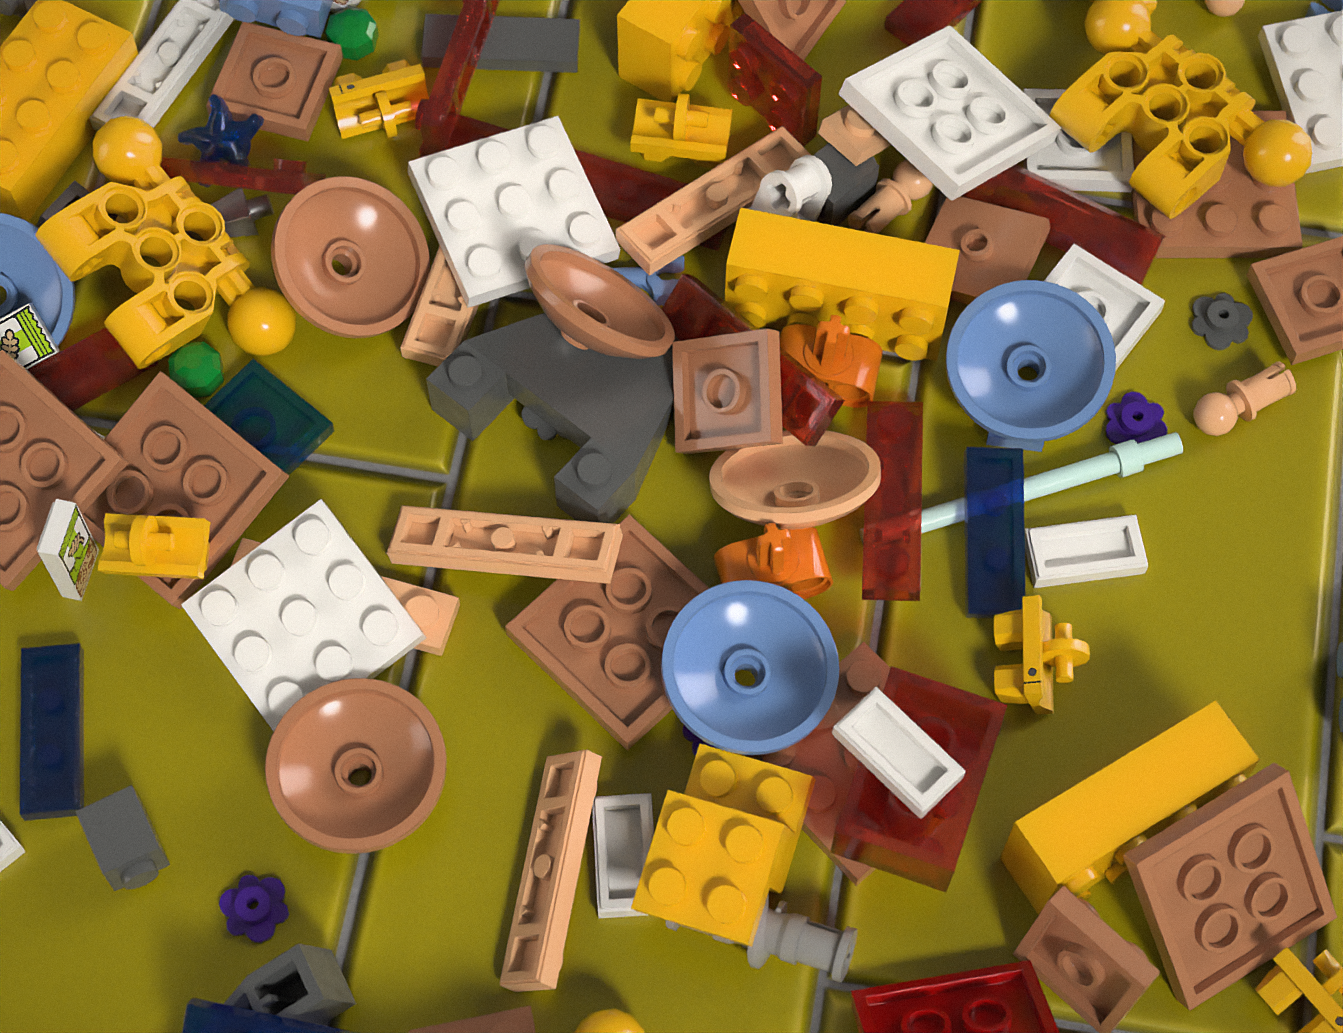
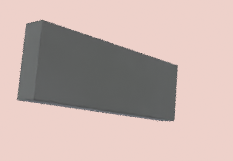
M425 14L421 54L422 65L429 68L577 73L580 19Z

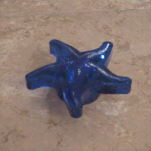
M216 94L211 95L209 102L212 109L206 126L181 132L177 137L180 143L185 145L194 144L202 152L198 168V184L207 188L211 187L216 173L226 166L248 176L256 175L257 169L249 163L247 157L251 149V139L264 123V118L255 113L244 121H234L224 99Z

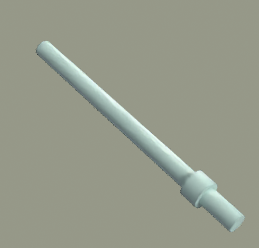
M1174 432L1138 444L1132 439L1110 446L1109 453L861 528L859 530L861 541L865 550H870L1113 474H1117L1119 478L1139 473L1143 471L1146 464L1183 453L1182 441L1178 433Z

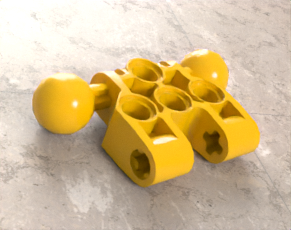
M1095 0L1085 16L1086 37L1093 48L1105 56L1087 70L1059 97L1049 116L1062 127L1061 129L1090 153L1097 151L1121 132L1132 134L1136 143L1150 153L1136 167L1130 177L1129 186L1169 219L1176 218L1220 180L1231 151L1230 136L1244 146L1243 154L1247 171L1256 181L1268 187H1286L1300 180L1311 166L1312 160L1311 138L1301 126L1289 120L1270 119L1264 122L1252 112L1255 99L1235 87V83L1226 77L1224 65L1218 58L1210 54L1196 53L1193 50H1188L1183 46V42L1173 34L1168 35L1163 40L1151 31L1149 8L1142 0Z
M125 115L110 119L95 135L93 140V158L98 170L112 182L89 193L50 217L35 233L37 240L69 281L79 280L106 265H115L121 270L125 284L137 295L116 308L106 318L104 325L138 369L155 363L200 336L213 314L215 294L217 293L221 295L230 307L227 314V329L233 342L248 354L262 357L283 350L292 341L296 331V313L286 297L278 290L261 286L256 288L244 273L249 267L250 262L243 253L239 252L233 244L234 241L225 231V221L221 213L213 206L202 202L200 198L196 197L184 177L177 176L170 179L161 168L162 142L157 131L140 118ZM108 213L122 216L127 223H118L112 220ZM185 231L199 234L204 241L192 239ZM141 256H149L156 259L162 267H153L147 264ZM175 299L188 301L194 306L196 311L183 309L177 304Z

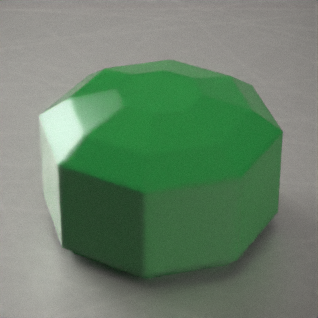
M346 7L330 16L326 28L327 42L341 45L344 59L358 61L371 54L375 50L379 37L377 23L365 9Z
M204 341L187 343L178 348L168 358L169 377L194 398L211 396L224 382L223 362L220 353Z

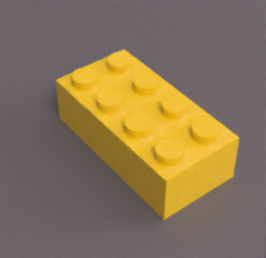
M37 0L0 46V213L13 215L29 221L97 132V130L93 129L89 118L138 55L131 32L64 0Z
M629 0L617 15L619 77L662 101L674 102L682 90L689 91L695 85L701 74L702 64L711 53L717 55L723 49L729 38L730 28L739 17L745 19L747 15L738 0Z
M740 207L726 263L724 319L735 321L738 325L750 329L767 327L782 330L784 327L793 324L817 327L820 321L829 322L831 315H838L842 317L841 324L850 328V334L869 338L878 343L884 351L894 352L907 360L929 359L937 361L960 250Z
M1214 701L1015 821L1000 859L1038 915L1047 902L1063 886L1077 898L1086 901L1092 895L1089 888L1107 877L1111 884H1115L1130 875L1123 857L1125 853L1248 779L1260 759L1218 702Z

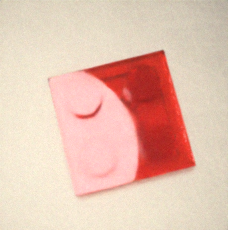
M744 13L730 24L727 86L739 103L744 106L750 105L766 118L768 125L773 131L783 126L803 147L806 146L817 134L822 76L747 13Z

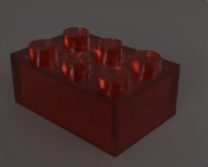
M891 666L882 693L966 772L963 779L920 819L859 761L835 829L830 853L947 892L1008 705Z

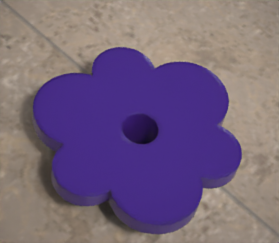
M1129 392L1122 397L1120 403H1112L1108 406L1106 417L1109 423L1106 427V436L1114 444L1132 439L1138 444L1167 435V426L1161 420L1164 410L1157 403L1148 404L1144 395L1138 392Z
M246 875L240 879L238 888L229 889L222 894L219 906L222 913L228 917L226 925L230 934L242 936L246 933L247 937L256 943H263L271 939L275 932V924L285 922L289 916V910L282 902L286 892L280 880L269 877L259 882L257 877ZM258 903L256 909H249L251 904Z

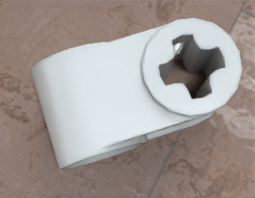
M805 155L796 159L790 166V169L786 171L775 170L766 174L761 180L759 190L749 209L816 222L827 197L831 193L832 180L828 168L817 157Z

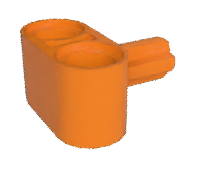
M831 315L829 322L820 321L817 327L802 324L788 325L781 330L779 336L781 392L791 396L853 408L866 407L872 403L883 355L882 347L869 338L850 334V328L841 324L842 317L838 315Z
M775 522L764 525L763 535L728 544L719 549L713 557L721 584L742 580L762 581L790 590L802 599L817 596L828 590L833 584L820 537L815 527L778 530Z

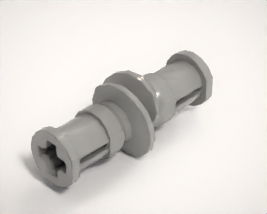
M769 893L752 947L705 933L713 936L714 940L727 944L737 943L747 948V959L750 967L760 969L772 954L787 963L795 965L798 962L832 973V980L842 982L847 974L857 939L856 928L847 926L845 931L812 922L809 917L797 913L787 914L786 901H781L775 910L770 909ZM666 921V927L676 931L679 926L686 927Z

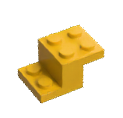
M700 743L684 794L671 790L667 791L631 909L752 947L768 892L782 895L816 782L814 776Z

